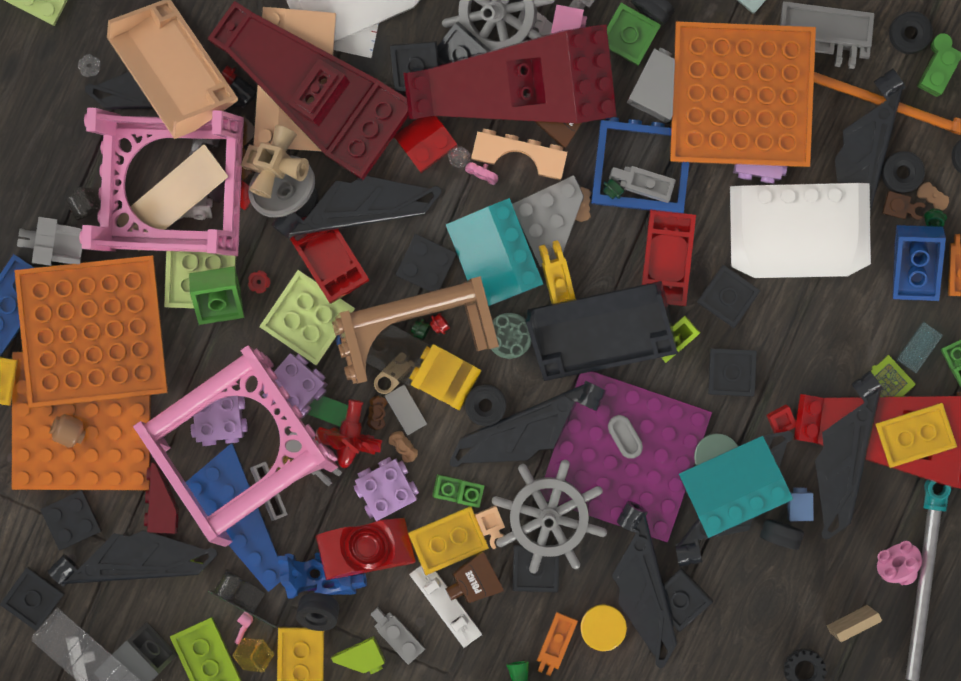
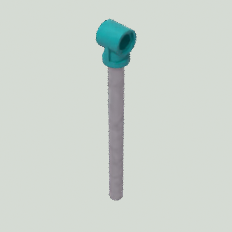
M928 479L924 485L925 498L923 508L928 509L922 550V565L919 572L905 678L912 681H919L941 512L947 510L948 496L951 492L950 486L943 485L942 491L934 494L932 487L937 482Z

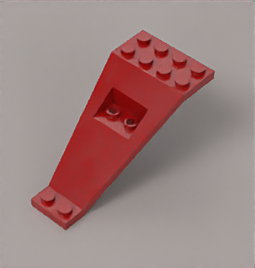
M800 394L794 440L823 446L822 432L865 402L861 397L821 398ZM961 396L880 397L866 460L889 467L877 431V423L943 403L957 447L892 468L961 489Z

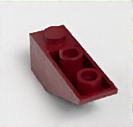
M153 462L151 467L147 468L146 477L147 481H150V490H146L145 503L149 504V510L144 515V526L148 527L147 532L175 534L178 532L179 507L157 462Z

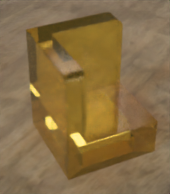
M243 638L232 656L243 670L264 672L274 653L264 640Z

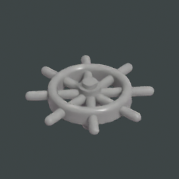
M460 0L459 15L445 18L442 21V25L447 28L452 27L456 22L461 23L492 51L523 42L527 37L534 39L543 36L533 29L537 19V7L552 4L555 0H523L508 4L510 0H474L483 6L480 11L471 12L472 0ZM525 10L524 22L510 13ZM484 19L486 23L481 32H479L473 22ZM505 22L519 30L510 39ZM495 24L497 25L500 41L488 39Z
M568 460L561 461L556 478L544 477L536 480L532 477L528 467L525 464H521L518 470L526 485L517 493L514 500L511 501L497 496L492 498L493 505L511 510L510 524L512 532L497 539V546L503 547L517 539L525 549L533 553L529 567L531 573L538 571L542 556L551 557L565 554L573 569H578L580 562L573 548L580 543L585 533L604 537L607 534L605 528L588 523L589 517L586 502L601 495L603 492L602 488L596 486L581 494L575 486L565 481L570 465ZM553 488L548 504L540 489ZM562 491L572 498V500L557 507ZM532 494L540 509L524 505L523 502ZM574 508H578L579 520L562 516ZM522 513L536 517V519L521 526L519 515ZM559 524L576 530L567 539ZM541 527L537 542L526 535ZM551 530L559 543L557 545H546Z

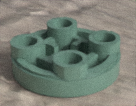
M504 313L492 320L499 347L492 348L491 350L496 355L512 359L523 355L529 349L532 341L525 318L515 313Z
M717 433L707 435L698 443L695 449V465L704 463L738 446L733 439L726 435Z

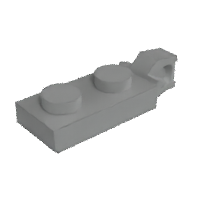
M625 166L624 170L613 167L609 179L619 182V186L624 188V190L666 203L670 201L676 181L673 178L634 166Z
M379 607L371 612V616L378 622L374 626L378 630L377 632L408 665L425 650V647L395 615L393 616L390 612L385 615Z

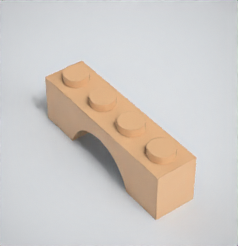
M489 129L477 132L471 160L494 165L504 154L520 152L526 154L534 161L539 176L561 181L567 152L563 151L564 147L550 144V148L543 147L540 141L528 139L526 143L518 141V136L505 134L504 138L496 136V131Z

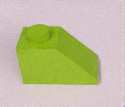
M374 636L334 654L331 658L333 663L361 673L369 671L370 674L383 669L382 665L386 661Z

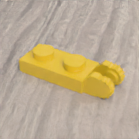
M558 240L552 242L556 259L553 260L549 259L546 246H539L551 303L555 304L576 299L566 258L563 256Z

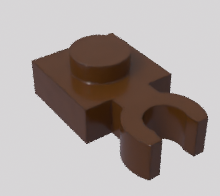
M888 191L882 214L903 220L909 214L912 219L921 220L923 217L916 215L915 209L917 207L925 208L926 205L921 202L910 204L911 197Z

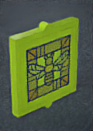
M889 355L878 365L872 366L871 372L884 388L881 391L880 397H903L916 385Z

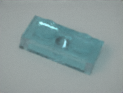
M922 322L896 360L914 373H917L943 335L925 322Z

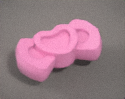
M469 162L465 167L467 173L474 174L479 179L486 180L492 185H495L498 181V175L487 170L488 165L485 163L481 167L473 162Z

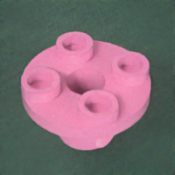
M903 541L887 550H883L877 556V571L882 579L890 583H900L901 585L913 583L922 565V555L919 549L909 541Z

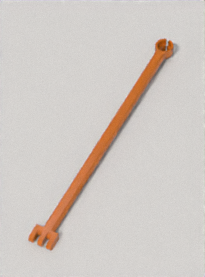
M814 72V83L876 105L886 101L881 95ZM899 102L898 113L961 135L960 118H954L951 121Z

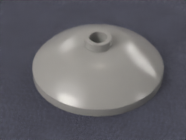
M309 165L308 174L303 181H298L285 174L284 179L275 177L271 198L258 196L249 190L250 202L260 214L268 217H283L292 214L300 209L310 198L315 186V175ZM256 172L250 182L249 188L254 183V181L260 173Z

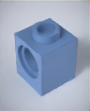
M793 488V492H790L793 500L787 502V519L789 521H813V493L807 492V488Z

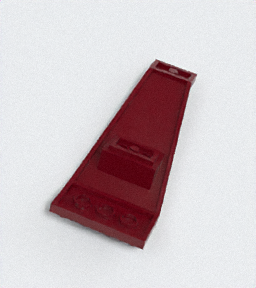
M236 1L232 3L208 37L211 43L227 52L328 158L362 180L367 176L409 116L407 98L378 79L251 12ZM327 78V82L321 84V80ZM310 97H314L313 102L307 103Z
M606 24L562 30L425 70L403 73L409 119L448 116L582 123L617 116ZM521 67L524 68L523 74L520 72ZM524 90H526L527 93L525 97L523 95Z

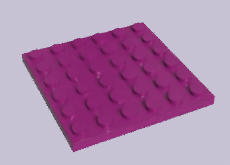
M595 372L579 374L575 388L588 381L607 391L600 401L601 403L597 411L578 402L576 403L553 450L544 477L556 478L561 461L568 460L570 465L565 481L575 486L581 494L596 486H600L603 490L601 495L586 502L588 516L620 526L617 523L620 513L623 512L627 501H633L648 512L646 517L651 537L668 542L686 490L679 473L694 467L695 449L704 438L712 412ZM622 415L629 419L643 445L642 452L638 457L627 458L620 452L608 430V423L612 417ZM553 488L540 489L547 502L550 500ZM562 491L558 505L560 506L572 500V498Z

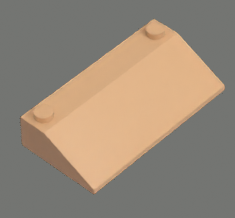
M162 0L108 20V40L174 139L194 132L212 119L213 110L224 111L238 101L237 96L171 0Z
M263 7L262 18L333 55L336 13ZM327 78L321 80V84L327 82ZM258 85L254 146L259 147L261 143L272 145L275 126L279 125L297 134L288 149L321 151ZM310 97L307 103L313 102L314 97Z

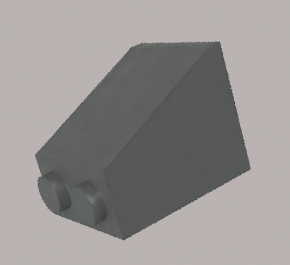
M146 622L94 673L101 681H152L178 654Z

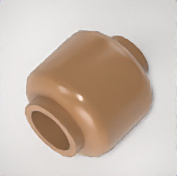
M63 414L61 417L57 416L49 433L52 434L54 442L71 448L76 443L81 444L86 431L82 430L83 422L81 420Z

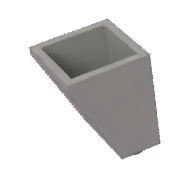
M659 48V50L654 49L627 104L668 123L673 116L675 59L671 57L672 53Z

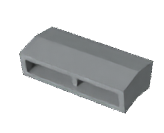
M266 462L250 468L255 482L261 479L256 468L262 466L265 475L270 471ZM279 493L274 497L281 514L275 515L270 500L264 503L271 521L288 515Z

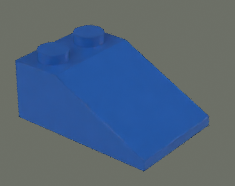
M896 226L893 299L939 301L946 242L943 227Z

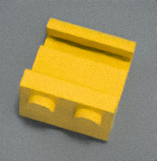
M435 344L431 348L427 346L420 357L424 360L421 367H415L409 379L413 380L411 385L460 411L482 370Z

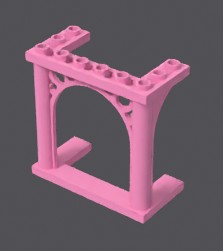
M87 108V113L84 117L86 131L103 135V141L100 146L103 160L99 170L102 177V185L99 188L101 210L98 212L100 227L92 225L82 226L79 236L82 249L116 252V249L207 252L238 256L244 117L225 111L213 110L212 119L196 131L179 137L188 139H227L225 172L228 178L225 179L223 230H160L145 224L133 212L126 196L125 179L128 167L139 150L153 141L173 138L160 117L121 116V114L98 108ZM133 134H136L137 138L142 136V140L140 143H137V140L135 139ZM123 138L131 142L132 150L129 153L124 152L120 147V140ZM120 155L124 157V163L122 165H119V162L121 161ZM120 200L122 202V208L118 210V201ZM127 213L129 215L128 223L124 227H118L117 218L121 214ZM134 223H137L139 230L132 228Z
M246 346L241 350L243 354L241 357L149 422L144 423L140 421L133 426L208 541L224 547L233 542L226 532L228 528L289 485L317 470L326 469L332 472L338 468L335 463L338 459L334 452L322 443L318 444L313 437L316 436V433L309 424L304 425L300 419L303 417V414L296 405L292 407L287 400L290 398L289 393L283 386L279 388L275 382L277 376L271 369L274 367V364L270 358L257 348L254 350L250 346ZM251 376H255L258 380L257 388L249 393L246 389V382ZM240 380V390L235 391L232 387L238 385L237 381ZM263 385L265 386L264 393H268V396L264 399L260 396ZM230 396H243L254 399L270 411L277 423L280 434V447L277 459L273 467L262 479L210 516H207L166 454L170 446L164 439V436L214 401ZM276 409H280L279 415H275ZM287 427H291L289 428V430L293 433H297V435L287 436V434L285 433V429ZM291 440H297L301 443L302 448L299 452H289L286 449V443ZM284 456L294 458L291 462L288 459L286 464L283 463Z

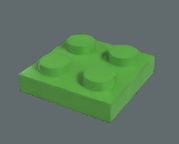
M620 3L607 27L609 50L639 66L661 25Z

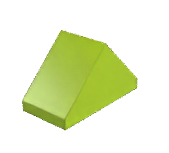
M686 316L672 325L678 352L700 334V331ZM675 355L665 356L661 358L666 363Z

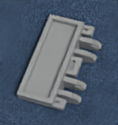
M783 1L780 26L816 27L815 52L833 54L834 45H836L835 67H840L842 64L843 50L850 51L848 67L851 69L855 68L857 48H860L859 58H870L874 13Z

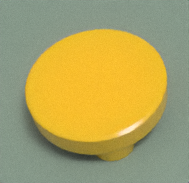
M600 604L590 608L584 614L580 625L584 641L591 648L598 651H609L618 647L624 640L627 630L626 621L622 613L615 607L607 604Z

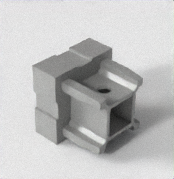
M38 217L36 231L19 229V237L30 238V240L18 239L17 247L34 248L32 263L50 266L51 261L80 264L82 244L80 243L79 236L82 229L58 225L57 219Z

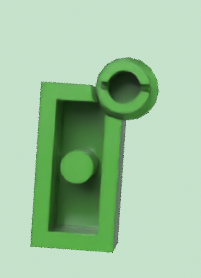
M939 34L933 39L931 49L935 54H933L917 84L918 88L935 97L942 95L961 59V52L952 48V39L948 34Z

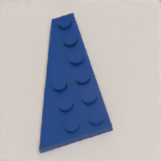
M233 443L186 481V484L207 516H210L251 487ZM258 507L228 528L226 532L233 541L229 544L231 549L269 592L280 583V568L277 560V551L274 548L271 536Z

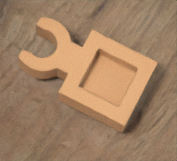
M493 506L476 513L475 516L483 536L490 534V545L493 549H496L494 541L496 538L504 536L499 530L505 528L497 506Z

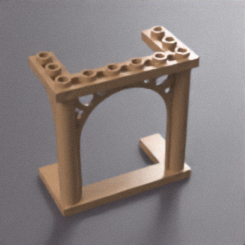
M481 276L456 286L351 313L349 310L339 313L335 317L336 320L332 322L335 336L340 335L342 344H339L338 348L341 358L346 357L348 366L344 367L347 380H352V384L367 381L366 360L369 349L378 334L390 324L462 305L465 306L476 351L499 347Z

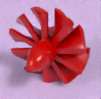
M353 399L348 401L346 419H343L341 422L340 430L335 427L331 429L319 427L316 430L315 440L319 444L331 445L334 449H337L338 464L342 468H347L352 463L356 453H359L358 450L369 454L381 452L382 440L375 439L373 435L360 434L362 425L359 420L363 405L362 401Z

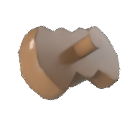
M924 182L918 187V198H926L927 202L933 204L934 208L942 211L948 207L949 197L939 192L930 182Z
M580 187L584 198L576 220L583 222L591 218L589 203L592 192L587 188Z
M396 431L390 435L389 444L395 446L396 451L402 454L403 461H414L418 455V450L413 447L411 441L404 436V433Z

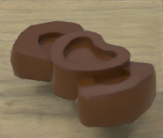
M378 395L369 400V420L367 425L373 430H380L386 425L383 417L385 416L384 407L388 401Z

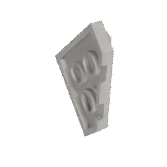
M575 175L512 204L540 267L543 261L540 256L539 246H546L550 260L556 259L552 247L553 241L558 240L562 252L565 250L567 240L584 198Z

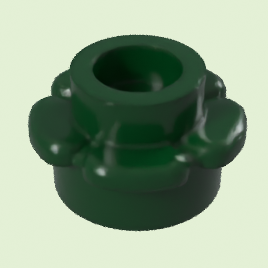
M610 179L607 183L604 182L605 188L603 191L612 200L615 197L620 199V195L624 190L613 179Z
M937 208L927 211L924 215L927 226L943 227L947 220V215Z
M422 319L421 322L417 320L413 325L411 333L414 334V339L418 338L423 341L427 336L431 325L425 322L426 319Z

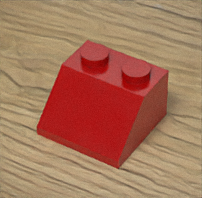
M436 116L418 118L394 136L420 173L457 147L455 140Z

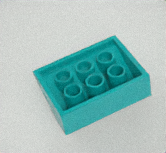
M510 198L446 224L467 280L481 276L488 306L543 285Z
M763 436L679 473L708 538L793 500Z

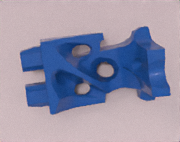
M315 553V559L307 562L296 561L295 556L292 554L277 556L280 568V582L286 589L288 599L298 596L303 591H315V593L326 595L356 594V589L367 586L365 573L326 580L320 553ZM313 569L319 570L320 576L312 578L310 571Z

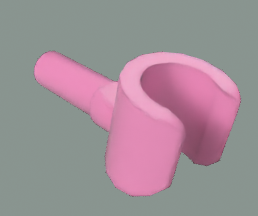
M244 612L237 620L242 627L235 640L236 644L241 643L244 633L253 622V617L247 612Z

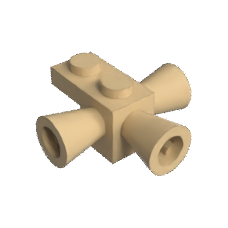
M276 125L272 145L261 143L259 147L248 146L241 166L244 169L260 173L249 188L251 192L270 199L275 177L284 179L285 174L298 181H303L306 178L309 170L308 160L305 158H291L286 153V150L297 136L294 131Z

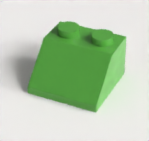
M235 266L189 273L190 295L199 325L244 318L240 285Z

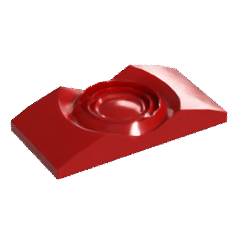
M650 210L641 285L662 281L668 305L686 306L696 215Z
M338 229L297 235L290 238L330 304L370 281Z
M405 518L386 519L361 526L342 527L316 535L326 580L416 562Z

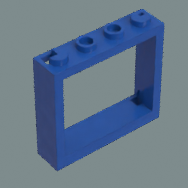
M615 117L606 118L605 121L601 120L591 204L684 213L689 162L681 163L677 203L621 197L620 199L615 197L612 200L608 195L600 194L607 129L671 136V128L665 127V123L651 122V126L642 125L640 120L629 119L628 123L619 122V118Z

